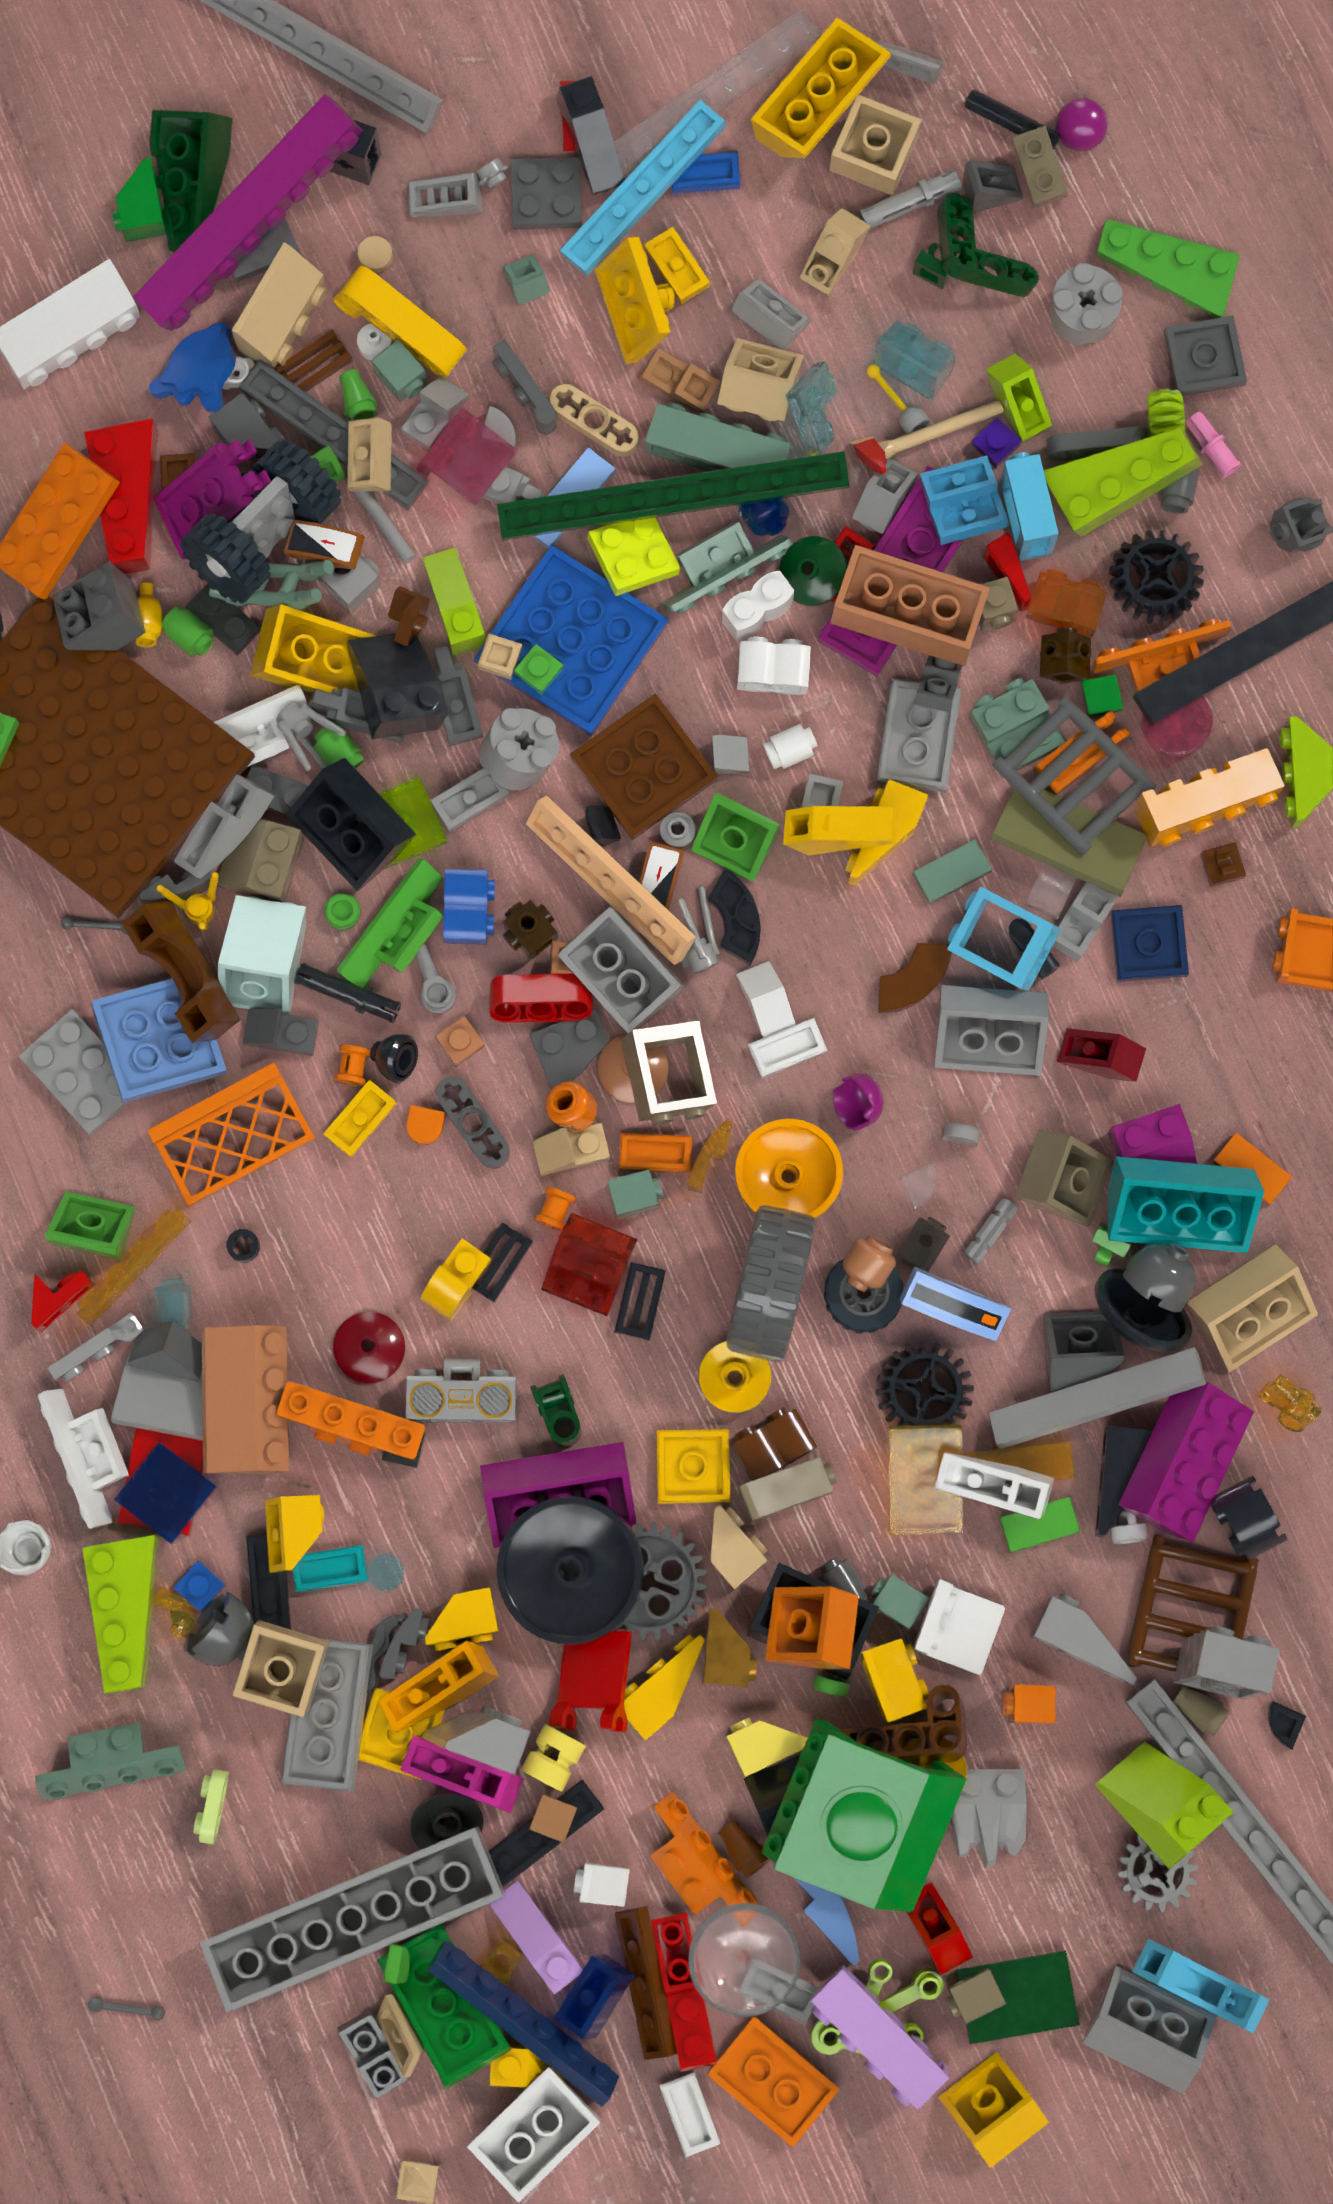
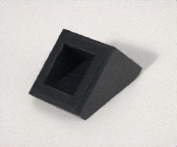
M586 807V810H584L585 819L595 842L602 847L621 839L615 818L608 807Z

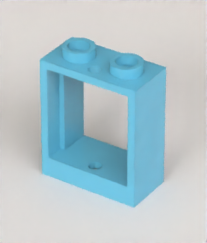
M1028 452L1012 455L1004 463L999 484L1019 561L1052 555L1059 533L1040 454L1030 456Z
M980 886L977 892L974 891L969 896L964 908L967 912L961 924L957 923L952 928L948 937L950 945L947 950L1029 992L1062 928ZM988 901L1038 926L1013 974L964 948Z

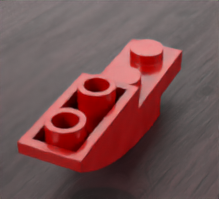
M687 1913L651 1920L680 2070L682 2072L716 2065L717 2059Z

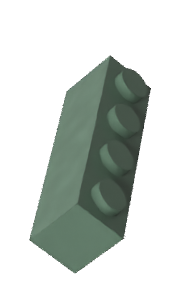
M657 403L645 440V453L709 472L788 460L791 444L776 434L768 433L764 436L754 433L750 427L743 424L734 423L731 426L721 423L717 417L707 413H700L699 416L688 413L684 407L678 404L667 403L662 405Z

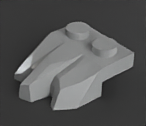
M967 1769V1781L951 1817L952 1839L958 1858L968 1856L970 1849L975 1847L979 1850L986 1869L997 1864L998 1847H1005L1010 1855L1017 1856L1026 1841L1027 1802L1025 1769Z

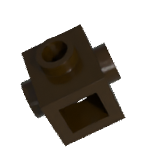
M1060 627L1056 629V633L1042 635L1040 676L1060 684L1088 680L1090 678V657L1092 654L1091 638L1077 633V629L1072 627Z
M530 899L524 905L522 902L516 903L505 913L506 919L503 921V926L506 932L502 934L504 939L514 951L520 948L530 961L548 948L553 941L558 940V932L551 925L554 918L543 904L537 907ZM526 926H533L531 929H524Z

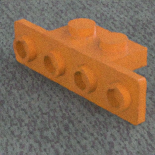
M1211 619L1199 624L1198 629L1186 632L1185 628L1176 629L1168 632L1165 635L1166 638L1152 641V638H1144L1134 642L1132 648L1119 651L1117 647L1109 648L1098 654V657L1093 662L1092 669L1094 673H1099L1127 665L1137 693L1200 657L1197 644L1227 636L1232 626L1230 620L1220 622L1219 619Z
M288 1381L285 1385L276 1412L278 1417L309 1426L308 1431L315 1433V1440L329 1445H334L337 1440L349 1444V1451L363 1456H369L370 1451L377 1453L379 1450H383L413 1460L416 1458L425 1430L423 1424Z
M673 1792L655 1804V1811L675 1837L650 1856L694 1915L718 1897H721L742 1925L749 1922L761 1911L755 1895L743 1885L734 1873L731 1863L721 1856L712 1844L709 1834L699 1827L690 1815L687 1805L678 1799Z

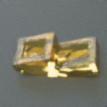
M725 1120L703 1146L692 1169L688 1190L702 1193L709 1160L713 1159L724 1162L732 1122Z

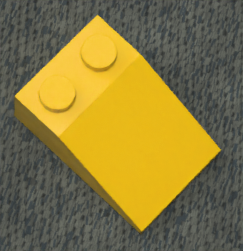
M282 604L266 608L249 676L288 688L299 685L302 691L310 693L320 690L331 694L333 689L342 690L343 687L359 692L346 642L350 639L376 635Z

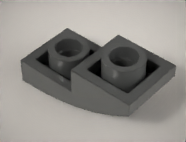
M929 655L916 694L915 705L949 712L963 666Z
M187 871L180 877L181 882L177 885L174 884L168 874L162 879L160 876H157L150 881L139 896L144 904L170 901L157 891L156 887L162 885L182 900H187L194 894H201L208 890L212 874L208 872L200 879Z
M416 1608L400 1626L388 1647L379 1677L396 1680L397 1673H404L408 1652L402 1651L403 1644L418 1647L419 1640L425 1641L428 1633L430 1619L424 1618V1610Z
M370 2009L338 2027L341 2038L356 2061L360 2073L376 2099L408 2080V2077L403 2078L382 2030Z

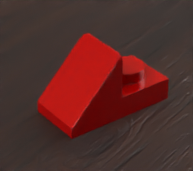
M82 1270L77 1274L71 1272L57 1284L59 1290L54 1293L37 1274H34L31 1324L42 1333L93 1288L95 1284Z

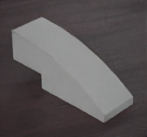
M237 774L218 804L214 802L209 804L188 835L174 862L195 877L201 879L233 852L250 833L273 800L274 795L253 781Z

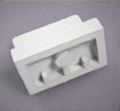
M938 1580L915 1640L913 1651L980 1675L985 1667L1005 1607L953 1587L954 1584Z

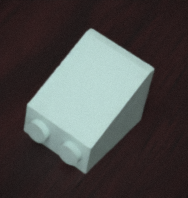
M235 896L218 961V981L233 1007L243 1009L277 1008L281 1009L283 1014L290 1015L295 990L294 981L296 974H298L306 931L305 906H299L291 902L281 903L263 900L255 896Z

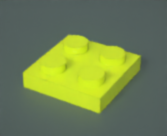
M656 518L610 524L588 531L587 540L615 596L679 575L680 566Z

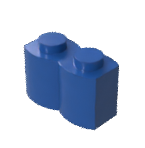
M445 869L444 944L487 945V936H494V914H487L488 901H495V879H488V870Z

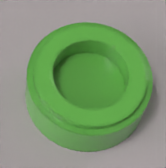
M340 893L332 896L327 901L325 916L333 928L342 931L349 930L359 922L361 909L358 901L353 896Z
M815 1673L812 1686L818 1691L838 1697H845L848 1694L851 1683L832 1676Z

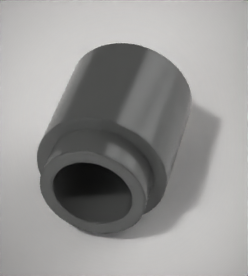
M1198 469L1193 470L1160 490L1159 500L1163 510L1176 514L1188 512L1189 506L1193 505L1199 476Z
M836 1556L819 1567L823 1574L817 1577L818 1580L840 1590L858 1595L863 1600L868 1598L864 1591L867 1587L848 1558L841 1561Z

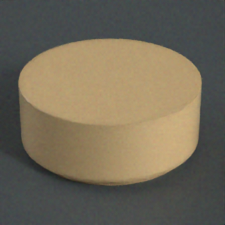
M370 236L364 239L358 247L360 265L369 268L374 273H380L388 269L393 260L392 248L389 242L380 236Z

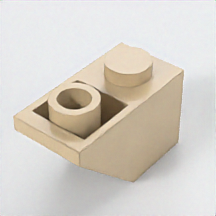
M841 208L827 220L800 279L829 296L857 255L871 225Z
M719 1505L714 1509L710 1564L728 1585L735 1590L767 1563L768 1560L763 1555L768 1550L755 1535L748 1538L739 1528L744 1522L731 1507L724 1510Z

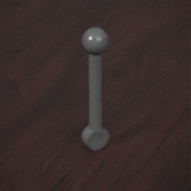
M71 916L63 917L60 922L62 928L66 930L73 927L121 930L124 934L128 935L122 923L74 920Z
M99 1997L92 1998L88 2003V2008L92 2012H99L103 2009L148 2015L154 2020H161L165 2016V2010L162 2006L145 2008L103 2002Z

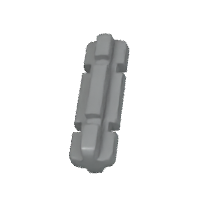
M1005 1198L1001 1199L994 1209L995 1214L991 1213L974 1237L976 1239L975 1242L971 1241L964 1251L967 1258L977 1264L982 1261L987 1254L986 1249L992 1247L1007 1226L1006 1221H1010L1017 1212L1018 1208L1015 1204Z

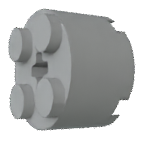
M1088 263L1078 264L1076 267L1066 271L1056 282L1049 306L1051 324L1056 334L1066 342L1074 345L1098 343L1107 338L1116 325L1122 306L1123 291L1116 279L1108 271ZM1080 304H1088L1085 308L1080 306Z
M505 709L494 721L480 745L479 759L483 769L486 767L487 771L492 775L491 779L497 785L510 790H524L539 782L558 754L559 740L555 731L556 725L554 721L530 709Z

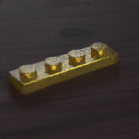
M178 1208L172 1213L169 1210L163 1213L154 1224V1227L157 1229L147 1239L144 1236L141 1237L130 1248L129 1253L131 1256L124 1264H115L104 1276L106 1282L97 1292L94 1289L90 1290L81 1299L79 1305L82 1308L77 1314L90 1326H93L191 1223L188 1217Z

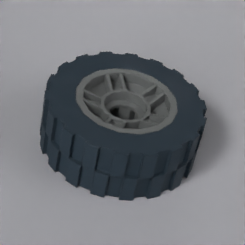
M844 1259L838 1261L827 1277L824 1290L826 1308L828 1313L830 1312L832 1315V1319L836 1323L841 1324L842 1328L848 1331L853 1330L859 1334H862V1332L874 1333L876 1330L888 1326L895 1319L902 1305L899 1298L903 1292L904 1284L903 1280L900 1279L897 1268L893 1269L882 1288L873 1289L868 1287L867 1289L871 1292V1296L868 1299H861L857 1295L858 1289L847 1282L849 1275L842 1267Z

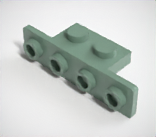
M734 521L676 554L691 586L666 599L662 604L671 613L675 611L677 614L686 612L696 605V599L705 594L713 596L726 588L725 583L735 577L742 579L756 571L755 566L765 560L772 562L786 554L785 549L791 546L792 542L789 537L781 534L753 550L740 523Z
M140 1722L67 1737L70 1768L36 1775L35 1784L43 1800H60L68 1795L82 1792H98L103 1788L120 1784L131 1785L143 1779L158 1776L169 1777L177 1772L185 1771L186 1762L179 1746L145 1752L143 1730Z

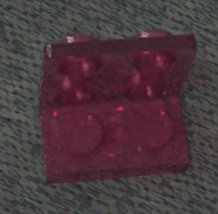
M462 407L420 461L416 470L426 478L431 472L434 473L468 501L476 505L516 454L517 450Z

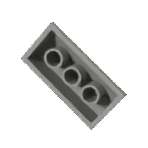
M483 1706L481 1712L470 1709L425 1730L422 1739L515 1775L530 1731L520 1728L523 1720Z

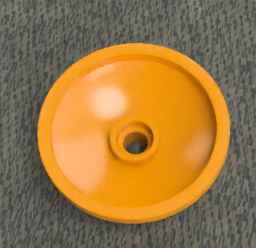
M779 1119L757 1128L744 1141L736 1160L735 1179L743 1201L754 1213H756L760 1206L767 1205L800 1212L816 1219L832 1206L840 1192L843 1181V1163L836 1144L822 1129L812 1123L799 1119ZM790 1172L795 1176V1180L791 1183H786L782 1180V1175Z

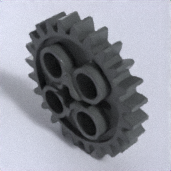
M652 1522L649 1532H644L641 1523H637L635 1536L640 1548L648 1553V1562L644 1566V1577H647L649 1572L655 1573L654 1579L657 1582L677 1588L679 1594L675 1596L654 1587H650L648 1592H644L642 1584L639 1598L633 1610L614 1631L619 1630L625 1625L627 1626L626 1631L632 1632V1635L635 1630L640 1631L641 1641H645L648 1632L653 1631L655 1639L660 1641L661 1630L666 1629L673 1637L675 1636L674 1624L678 1623L686 1629L687 1624L683 1617L686 1614L695 1618L698 1616L691 1607L693 1603L704 1604L705 1602L696 1594L697 1591H703L708 1588L707 1585L698 1582V1578L706 1575L707 1570L696 1569L695 1565L703 1559L702 1555L690 1556V1552L694 1549L695 1544L690 1543L683 1547L681 1545L684 1537L682 1532L673 1539L670 1537L671 1527L668 1525L661 1534L657 1532L655 1522ZM668 1561H677L682 1566V1575L676 1581H667L662 1576V1567ZM657 1595L667 1597L670 1603L668 1612L662 1616L652 1614L649 1609L650 1600Z

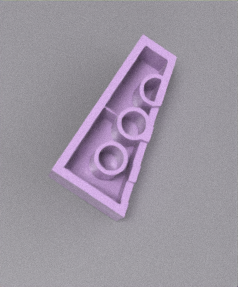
M844 1965L811 1997V2002L815 2005L811 2009L814 2015L826 2026L831 2022L841 2032L838 2036L839 2040L852 2053L858 2049L868 2059L865 2066L876 2078L881 2080L885 2076L894 2086L891 2092L905 2107L912 2104L918 2110L949 2079V2066L942 2059L935 2063L931 2059L933 2054L929 2051L928 2046L918 2036L913 2034L909 2036L905 2032L907 2028L902 2021L888 2008L883 2010L878 2005L880 2003L879 1999Z

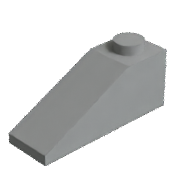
M1060 1594L1059 1599L1053 1596L1050 1597L1031 1638L1130 1686L1134 1685L1137 1677L1088 1614L1078 1609L1081 1603L1064 1594Z

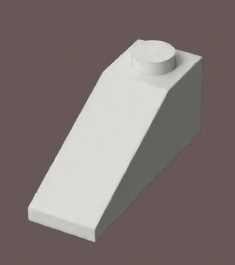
M945 1452L935 1488L1041 1519L1046 1511L1055 1478L1019 1467Z

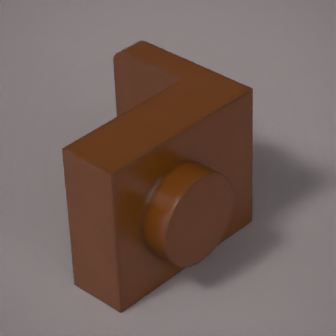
M401 586L397 587L388 613L389 618L399 622L394 641L407 646L415 635L419 637L422 635L428 621V617L425 614L430 601L429 598Z

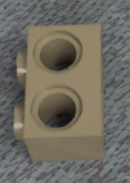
M1046 126L1012 137L1013 146L1034 209L1067 198V189Z

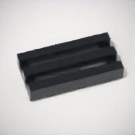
M503 1222L483 1253L490 1258L504 1235L506 1234L510 1238L480 1285L475 1283L472 1287L474 1291L494 1303L533 1244L532 1240L522 1236ZM516 1241L521 1243L522 1246L492 1292L487 1290V1287Z
M631 1262L614 1333L650 1341L666 1270ZM636 1271L642 1272L643 1276L631 1327L629 1328L624 1326ZM651 1274L657 1276L647 1321L644 1331L637 1330Z

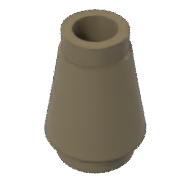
M1186 1686L1181 1689L1173 1702L1203 1734L1207 1731L1213 1736L1218 1732L1230 1711L1223 1707L1224 1703L1189 1689Z

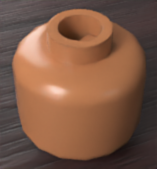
M871 1235L867 1239H857L842 1263L843 1270L849 1275L847 1282L863 1292L868 1287L873 1289L882 1288L896 1265V1259L892 1255L894 1249Z

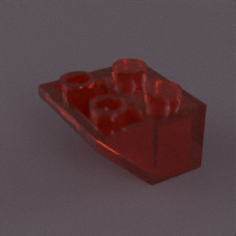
M571 1213L559 1235L541 1290L608 1317L638 1239Z

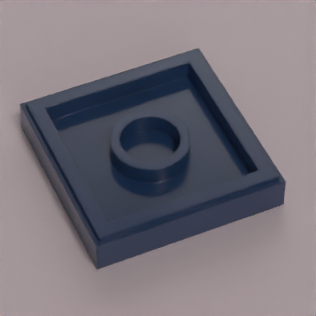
M1182 905L1111 910L1117 982L1188 977L1189 968Z

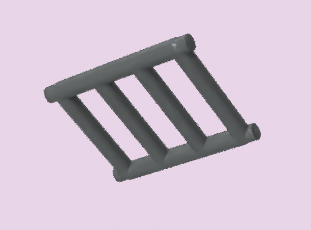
M1063 696L1057 704L1059 708L1005 759L1000 757L993 762L992 766L1082 855H1086L1092 847L1090 843L1144 791L1154 790L1157 785L1076 704L1071 702L1066 696ZM1069 718L1084 733L1031 783H1028L1015 768ZM1095 743L1109 758L1054 808L1040 793L1088 747ZM1117 768H1120L1134 782L1079 833L1065 818Z

